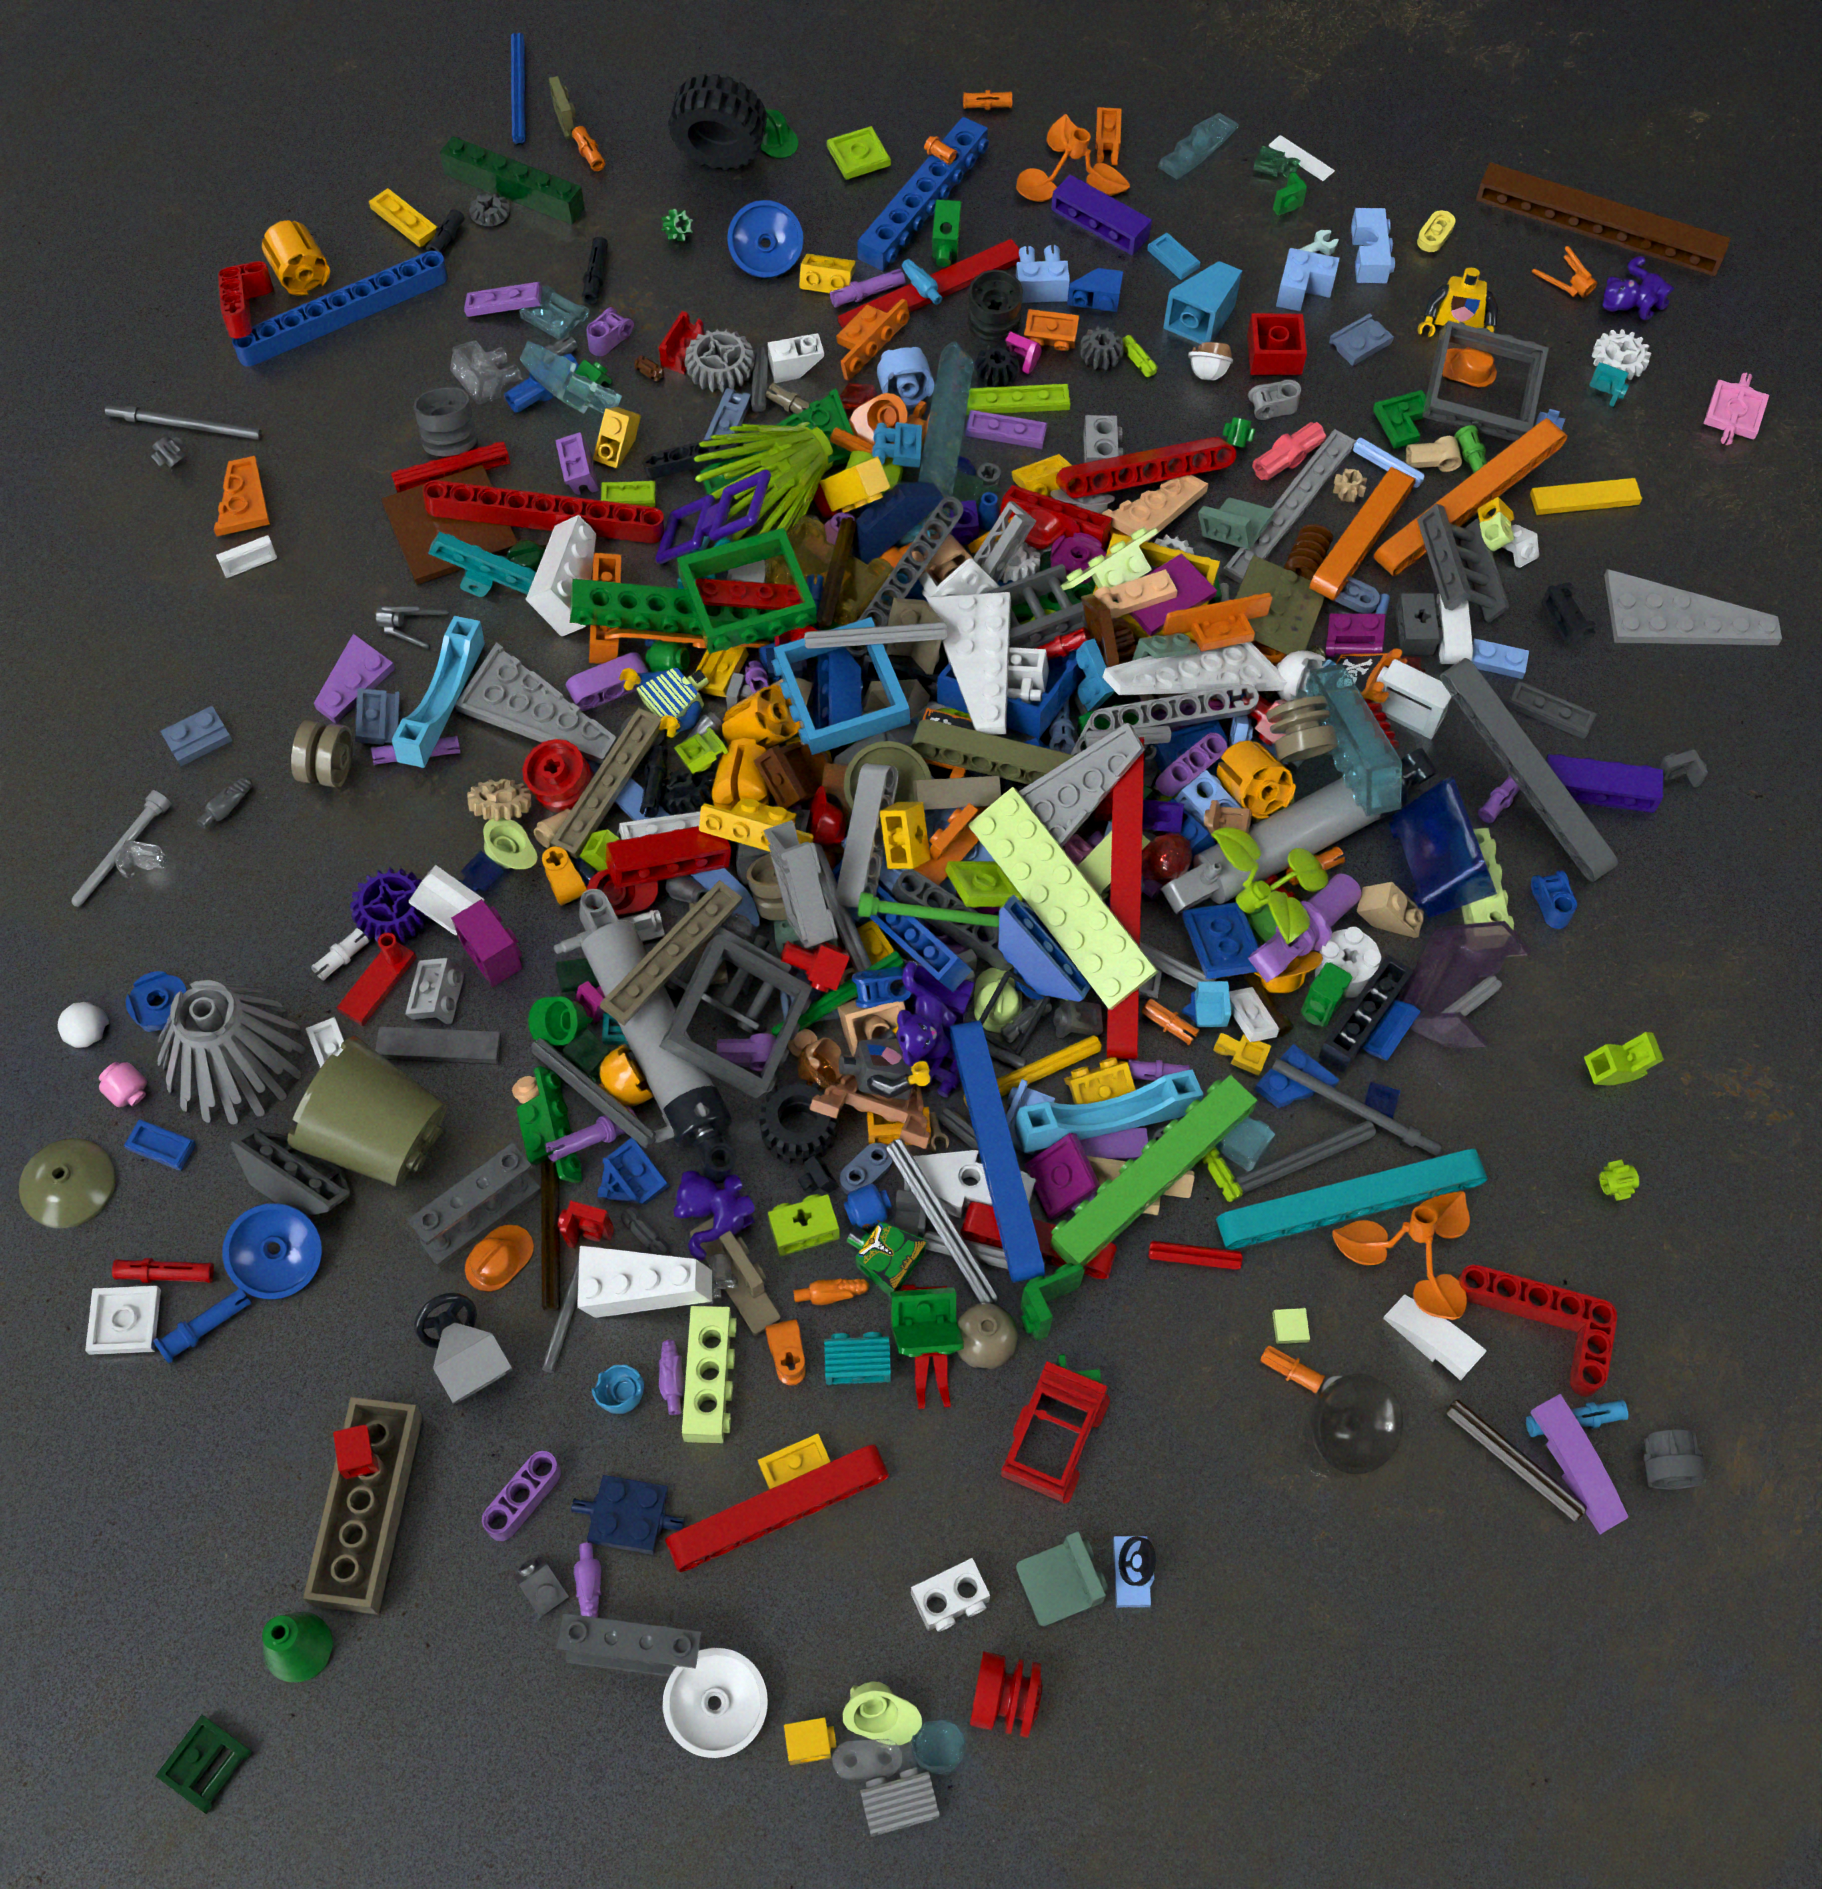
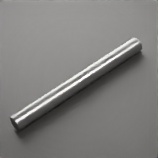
M579 1255L541 1368L549 1373H554L578 1299Z

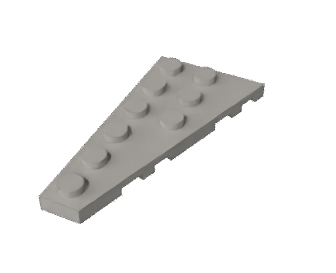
M1607 569L1604 577L1614 643L1779 645L1782 640L1778 616Z
M1126 723L1023 788L1019 793L1060 846L1063 847L1145 749L1132 725Z

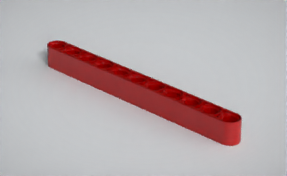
M1138 737L1144 747V737ZM1144 751L1113 787L1110 910L1139 947ZM1139 988L1114 1009L1108 1008L1107 1059L1112 1057L1117 1059L1138 1058Z

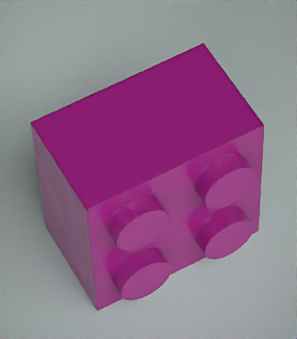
M481 899L451 917L461 946L492 988L523 969L519 959L523 955L517 946L518 940L509 927L504 929L500 923L502 918L494 906L488 908Z

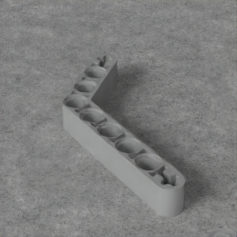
M1241 684L1098 709L1091 714L1071 755H1077L1081 752V747L1085 744V734L1087 731L1098 730L1094 723L1099 718H1105L1110 722V726L1106 730L1118 729L1125 723L1122 718L1128 713L1135 714L1139 719L1135 725H1132L1133 728L1169 726L1173 728L1250 714L1257 705L1259 694L1254 686ZM1241 694H1245L1246 698L1250 699L1248 705H1244L1243 701H1238ZM1229 696H1232L1231 702H1232V701H1235V702L1233 703V706H1232L1231 709L1229 708V705H1230ZM1214 698L1220 699L1224 704V708L1214 711L1209 707L1208 702ZM1189 703L1195 707L1196 711L1193 715L1186 716L1180 712V706ZM1156 708H1161L1166 711L1167 717L1164 720L1157 721L1151 716V712Z

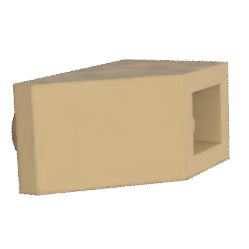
M1393 882L1362 888L1357 913L1371 926L1412 938L1419 937L1424 919V911Z

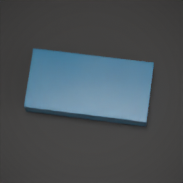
M1168 233L1163 234L1148 244V251L1180 280L1200 268L1201 262Z

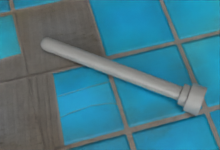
M155 790L150 792L145 799L144 811L73 896L72 904L79 907L83 905L153 817L159 816L160 813L164 814L172 803L164 795Z

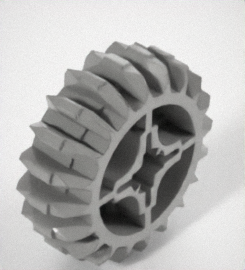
M718 328L715 332L706 330L705 335L698 334L696 340H691L689 347H686L685 367L687 368V374L689 378H692L694 385L700 384L702 390L709 387L711 392L715 389H720L723 394L726 388L734 389L735 385L742 387L743 381H749L750 374L753 373L755 360L751 343H747L745 336L740 337L738 331L731 334L728 328L724 332H720Z

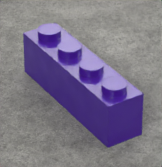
M1069 175L1053 191L1052 211L1132 256L1150 237L1152 219L1072 175Z
M1548 754L1545 759L1576 803L1654 813L1663 799V769L1652 768L1647 765L1635 766L1621 762L1596 761L1592 758L1566 757L1562 754Z

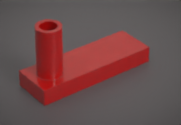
M384 933L378 938L381 952L336 1007L339 1013L361 1026L366 1024L417 958L415 952L398 943L392 933Z

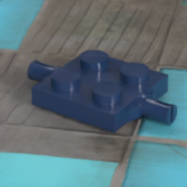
M607 1475L602 1476L599 1492L593 1502L574 1498L571 1506V1513L590 1515L591 1524L587 1536L588 1543L652 1555L654 1554L657 1538L663 1528L679 1531L684 1529L683 1526L685 1524V1517L666 1515L665 1503L668 1486Z

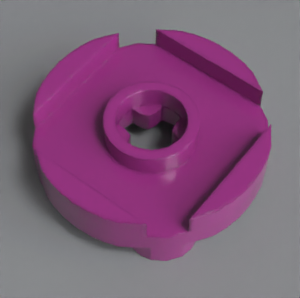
M1074 533L1073 537L1065 538V535L1055 540L1052 545L1050 556L1051 568L1063 564L1067 576L1079 568L1084 571L1090 567L1088 564L1090 560L1101 554L1105 557L1106 552L1102 550L1101 542L1091 535ZM1078 554H1079V555H1082V558H1075V557L1078 556ZM1090 576L1081 583H1089L1092 580V576Z

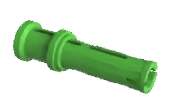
M1469 425L1458 430L1454 437L1462 447L1463 459L1469 462L1474 474L1487 464L1484 456L1486 448L1479 441L1477 427Z

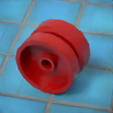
M561 739L544 741L533 748L526 757L522 768L523 780L529 790L543 807L556 813L566 809L572 810L595 775L577 746Z

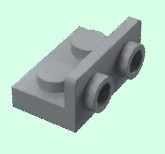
M449 958L419 961L405 1015L412 1020L436 1017L445 1024H452L463 983L464 970Z

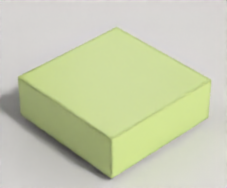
M1306 1308L1273 1311L1276 1344L1309 1342L1310 1335Z

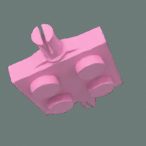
M1743 373L1739 383H1729L1718 379L1703 424L1724 430L1721 438L1722 444L1725 443L1726 439V445L1732 444L1734 434L1753 440L1758 434L1769 395L1749 387L1752 380L1750 373L1747 379V373Z

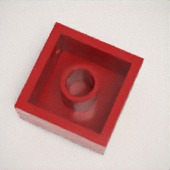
M1251 313L1247 332L1250 375H1302L1307 356L1303 314Z

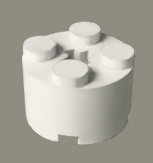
M1349 927L1332 933V938L1326 946L1322 945L1319 951L1323 961L1315 968V977L1319 975L1326 962H1331L1350 973L1353 977L1345 998L1356 997L1377 971L1381 961V954L1376 943L1359 928Z

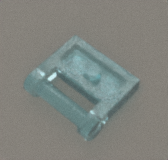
M548 285L543 287L540 306L522 308L519 311L520 317L558 340L564 338L579 322H584L589 315L587 307L576 305L555 293V289ZM549 302H552V303L556 304L557 306H559V307L563 308L564 310L570 312V314L566 313L565 311L559 309L558 307L552 305V304L549 303Z

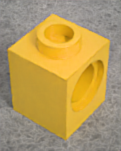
M825 1717L784 1725L790 1765L831 1758L830 1749L837 1748L834 1726L827 1727Z

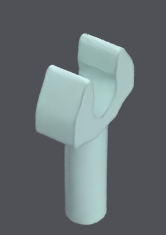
M1320 230L1315 234L1314 243L1299 250L1314 253L1321 251L1329 256L1335 252L1339 239L1326 242L1330 239L1331 230Z

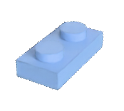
M1474 638L1471 661L1477 669L1523 679L1529 655L1528 650Z

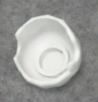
M73 1003L62 1011L58 1020V1031L62 1040L75 1048L88 1047L103 1038V1031L105 1026L109 1024V1019L103 1009L91 1003Z

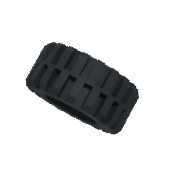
M702 74L697 78L694 76L688 79L678 88L668 121V129L676 147L680 151L683 150L685 156L689 159L693 158L696 160V163L709 165V168L713 169L717 167L722 168V170H729L731 167L737 169L747 165L757 157L767 124V112L761 99L757 98V94L752 89H747L746 84L741 81L738 83L733 81L731 77H720V74H712L711 76Z

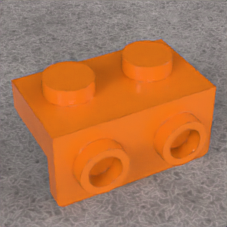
M1028 309L1024 337L1039 343L1041 348L1044 345L1054 346V349L1060 351H1068L1069 348L1075 349L1079 315Z

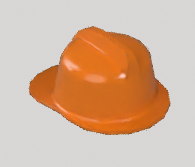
M1470 347L1464 349L1452 348L1447 349L1442 376L1479 388L1491 385L1496 379L1497 371L1493 364L1494 358L1491 353Z
M884 393L859 406L853 412L849 423L854 436L874 445L873 432L877 424L885 423L887 428L895 429L896 422H907L908 411L906 404L900 397L892 393Z
M508 1224L497 1227L474 1246L466 1259L465 1273L467 1280L480 1291L492 1292L501 1289L509 1283L532 1257L534 1249L532 1237L527 1230L518 1225Z

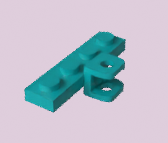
M442 532L437 534L428 552L432 556L464 568L466 572L462 578L460 588L478 597H483L488 593L493 581L528 595L536 572L529 567L520 566L503 556L494 555L479 546L470 545L458 540L453 535Z

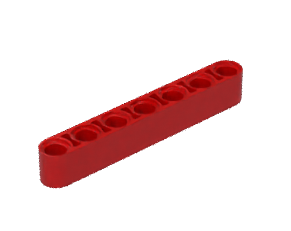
M1211 437L1067 466L1058 472L1056 483L1069 497L1081 498L1226 468L1234 463L1236 450L1222 438ZM1198 454V457L1193 461L1194 456ZM1174 458L1173 463L1168 466L1169 462ZM1149 464V467L1143 471L1144 467ZM1125 468L1123 474L1119 476L1120 471ZM1100 473L1099 478L1094 481L1095 476ZM1075 478L1074 483L1068 487L1070 481Z
M875 1444L868 1445L668 1536L665 1542L677 1572H685L886 1480L889 1477V1473Z

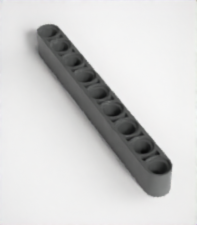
M1464 658L1443 672L1440 677L1447 691L1582 874L1589 881L1595 882L1618 865V860L1611 848L1473 662Z

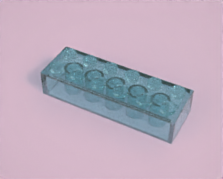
M1343 663L1310 670V682L1306 683L1308 697L1325 696L1328 705L1322 710L1330 711L1331 717L1320 723V726H1333L1339 743L1337 748L1327 753L1333 756L1337 771L1343 773L1347 789H1352L1356 805L1362 807L1366 816L1401 809L1402 761Z

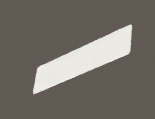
M1281 135L1269 144V147L1322 181L1334 172V169Z

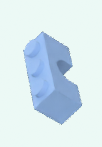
M1355 208L1351 223L1353 245H1364L1359 246L1355 261L1357 283H1387L1389 274L1393 273L1395 268V258L1391 257L1393 240L1388 236L1390 233V219H1386L1385 208Z

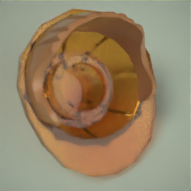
M826 1037L812 1044H807L801 1050L798 1058L799 1078L807 1080L809 1086H812L813 1082L819 1084L820 1090L827 1089L831 1085H839L844 1075L839 1073L840 1047L832 1039Z

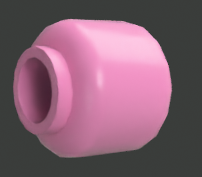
M114 1062L99 1076L101 1081L99 1084L100 1092L116 1107H124L128 1104L133 1107L146 1096L143 1090L147 1085V1079L128 1062L120 1064Z

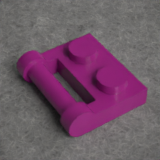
M1330 614L1326 657H1335L1336 654L1383 653L1386 614Z

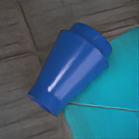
M992 492L982 495L981 503L977 510L979 527L986 531H990L1000 515L997 495Z

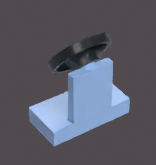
M1147 1536L1113 1537L1116 1608L1150 1607V1587L1154 1581L1156 1553L1152 1543L1147 1539Z

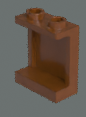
M801 741L782 748L779 745L774 746L754 760L778 806L786 810L812 800L820 786H824L826 793L842 783L826 751L812 755L808 744H803Z

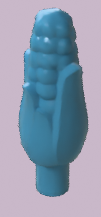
M910 259L903 261V270L918 293L923 298H930L935 305L941 303L943 298L937 292V282L923 268H919Z

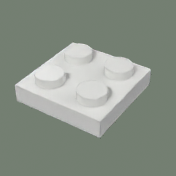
M158 1286L93 1288L85 1351L89 1355L155 1352L153 1340L156 1339L161 1289Z

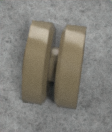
M304 720L297 729L292 747L291 768L294 779L310 784L319 781L321 785L327 787H341L349 773L353 755V737L350 728L333 723L326 727L325 723L321 721Z
M769 853L750 865L747 870L748 884L753 892L756 910L761 917L768 920H787L772 858Z

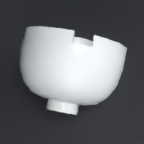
M1301 650L1292 652L1276 665V668L1287 683L1284 686V691H1277L1280 698L1290 701L1302 697L1319 696L1327 675V668L1322 666V661H1326L1325 657L1311 651Z

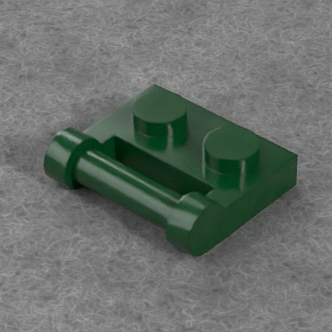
M201 1714L155 1777L207 1814L214 1805L212 1800L241 1761H246L253 1751ZM226 1746L231 1750V1753L199 1794L193 1789L223 1747Z

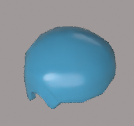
M627 1364L613 1365L606 1371L599 1373L596 1387L592 1388V1395L596 1403L604 1410L612 1414H625L632 1411L642 1399L644 1381L639 1372Z

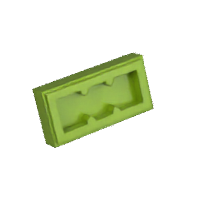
M655 481L602 482L601 501L656 508Z

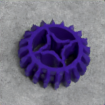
M389 867L385 874L377 870L376 877L372 878L367 875V883H358L359 891L352 892L353 902L350 903L352 920L369 940L375 937L378 942V938L382 934L392 933L396 938L405 942V935L410 934L415 937V928L424 929L425 924L423 920H429L427 915L409 903L410 898L422 882L421 879H417L413 872L406 874V871L401 868L395 873L391 867ZM389 899H390L391 902H392V907H393L394 912H391V910H390V907H389L390 905H389V902H388Z

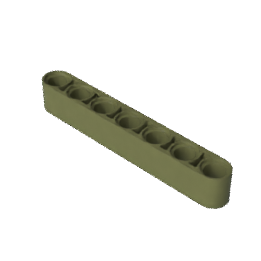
M928 719L919 722L910 746L924 759L992 776H999L1000 778L1028 785L1075 756Z

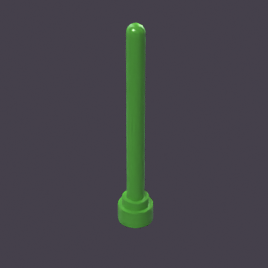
M860 892L857 915L870 918L871 915H877L878 912L999 927L998 915L880 901L879 897H873V893Z

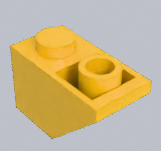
M620 407L605 408L593 460L619 468L635 442L641 415Z

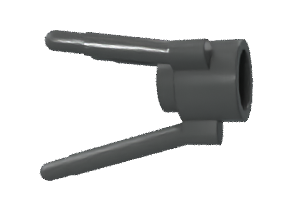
M381 604L376 612V623L378 626L384 627L385 634L395 635L429 649L430 645L396 628L403 625L404 615H448L449 611L421 609L420 606H389Z

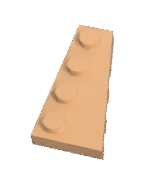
M1192 475L1174 478L1161 484L1159 490H1148L1141 494L1140 499L1134 502L1127 500L1120 504L1119 509L1115 511L1108 509L1102 512V514L1112 517L1111 526L1129 536L1142 527H1145L1146 530L1156 527L1160 532L1207 492L1208 483Z

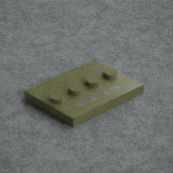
M1255 555L1252 556L1235 597V599L1264 593H1270L1273 597L1268 615L1248 619L1255 632L1253 640L1286 655L1306 650L1325 596L1309 589L1311 580Z

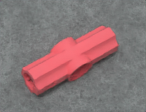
M1310 422L1291 436L1288 433L1282 435L1274 443L1272 449L1253 461L1252 467L1256 476L1261 481H1268L1287 467L1290 469L1296 468L1305 459L1307 453L1324 443L1326 434L1323 431V427L1318 422Z

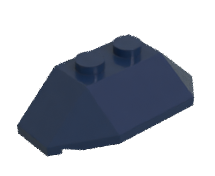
M898 481L882 495L883 498L876 500L858 516L852 555L862 571L932 512L944 499V496L934 483Z

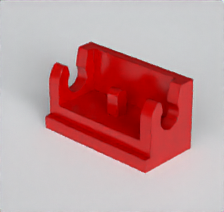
M681 311L659 346L661 367L685 375L687 371L685 367L686 347H689L691 340H696L698 334L705 335L701 319L698 318L696 324L693 325L690 322L689 314Z

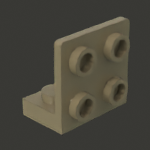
M894 598L887 626L944 621L925 600ZM942 639L883 643L887 655L911 656L926 674L933 675L934 668L939 662V648Z

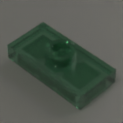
M587 958L556 962L555 969L562 993L577 991L579 985L587 981L594 988L600 986Z

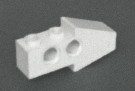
M978 1150L913 1156L947 1213L961 1218L963 1208H968L970 1203L975 1202L992 1206L983 1166L981 1163H977ZM1020 1171L1028 1204L1030 1205L1035 1178H1031L1029 1174ZM972 1177L978 1183L974 1186H968L963 1183V1180ZM904 1179V1190L912 1191Z

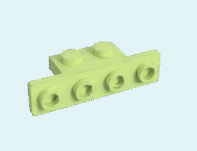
M1145 527L1140 528L1130 535L1132 540L1126 544L1124 540L1109 548L1111 553L1104 557L1101 554L1088 562L1090 567L1084 571L1079 568L1066 576L1068 581L1060 585L1063 590L1073 588L1090 576H1092L1098 589L1104 586L1110 588L1142 577L1152 569L1139 545L1159 531L1156 527L1146 530Z

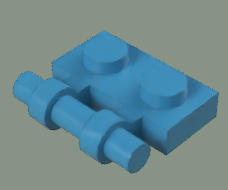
M896 422L895 429L887 428L885 423H878L873 432L875 444L872 447V456L874 458L879 457L881 465L884 464L887 457H892L893 465L919 468L922 425Z

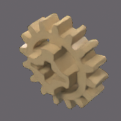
M490 779L489 782H479L478 787L472 786L471 792L467 793L469 811H474L475 816L483 815L485 820L493 818L495 821H499L500 818L511 820L513 817H521V812L528 813V808L531 807L529 788H525L523 783L515 785V780L500 779L494 782Z

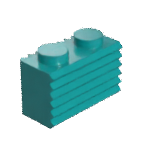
M867 1332L863 1334V1338H850L849 1334L837 1333L831 1335V1339H824L826 1385L891 1382L889 1336L882 1337L880 1332Z

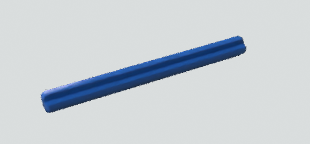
M520 32L511 35L512 138L515 144H523L526 141L524 35Z

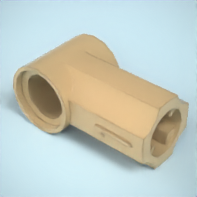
M1444 436L1436 440L1435 443L1407 445L1406 464L1413 468L1438 467L1443 472L1454 471L1462 464L1457 439L1453 436Z

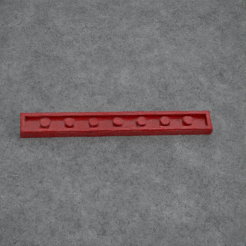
M1009 239L937 271L930 276L937 282V292L943 298L970 286L974 278L984 271L994 269L1006 270L1017 265V262H1020L1019 247L1012 239ZM908 284L839 315L838 323L844 328L866 305L888 313L903 298L907 300L910 313L932 303V300L930 298H923L912 284Z

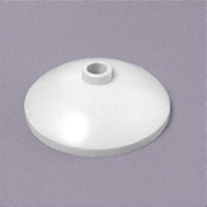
M725 1648L700 1650L696 1669L677 1666L666 1683L663 1695V1714L669 1732L678 1744L695 1755L707 1758H720L735 1754L753 1741L764 1723L768 1704L766 1686L755 1665L740 1653ZM712 1696H717L721 1700V1706L717 1710H712L708 1706V1700Z

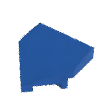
M631 1137L612 1152L608 1158H603L604 1170L597 1197L645 1205L671 1185L640 1144Z

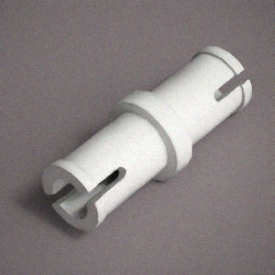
M356 928L339 944L334 943L330 947L331 951L313 964L311 969L316 973L326 966V969L317 975L321 980H326L342 964L347 965L351 961L350 958L369 943V939L365 935L355 943V940L363 934L360 929Z

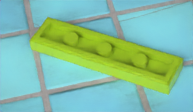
M1068 384L964 389L966 415L970 414V410L992 414L1070 410Z

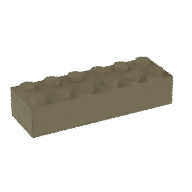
M356 1397L350 1398L343 1429L367 1425L371 1449L378 1459L379 1471L345 1479L338 1471L336 1457L303 1599L311 1606L379 1615L423 1418L416 1405Z

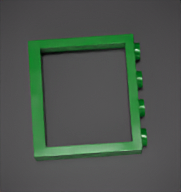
M784 528L677 557L679 576L709 654L721 650L726 651L731 647L742 644H751L769 636H779L784 632L805 628L807 625L817 623L815 602ZM783 555L803 603L712 628L694 579Z

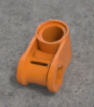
M797 1319L765 1326L771 1355L773 1354L779 1380L789 1386L801 1383L806 1375V1367ZM793 1363L795 1369L789 1370L787 1364Z

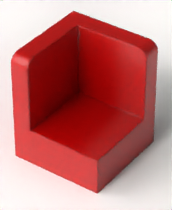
M359 1425L333 1432L338 1471L345 1479L379 1471L378 1459L371 1449L367 1425Z

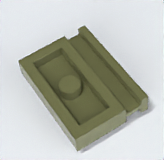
M558 76L549 78L551 96L554 102L553 107L566 139L573 138L572 131L574 126L572 118L576 117L573 103H568L570 98L566 85H561Z

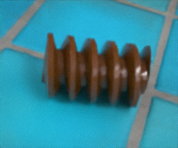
M1309 524L1302 527L1284 565V569L1291 570L1297 575L1312 581L1333 541L1331 531L1318 524Z

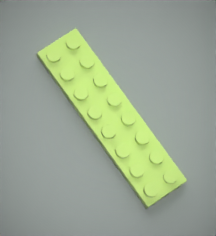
M1010 788L968 824L1109 1009H1114L1159 972L1016 788Z

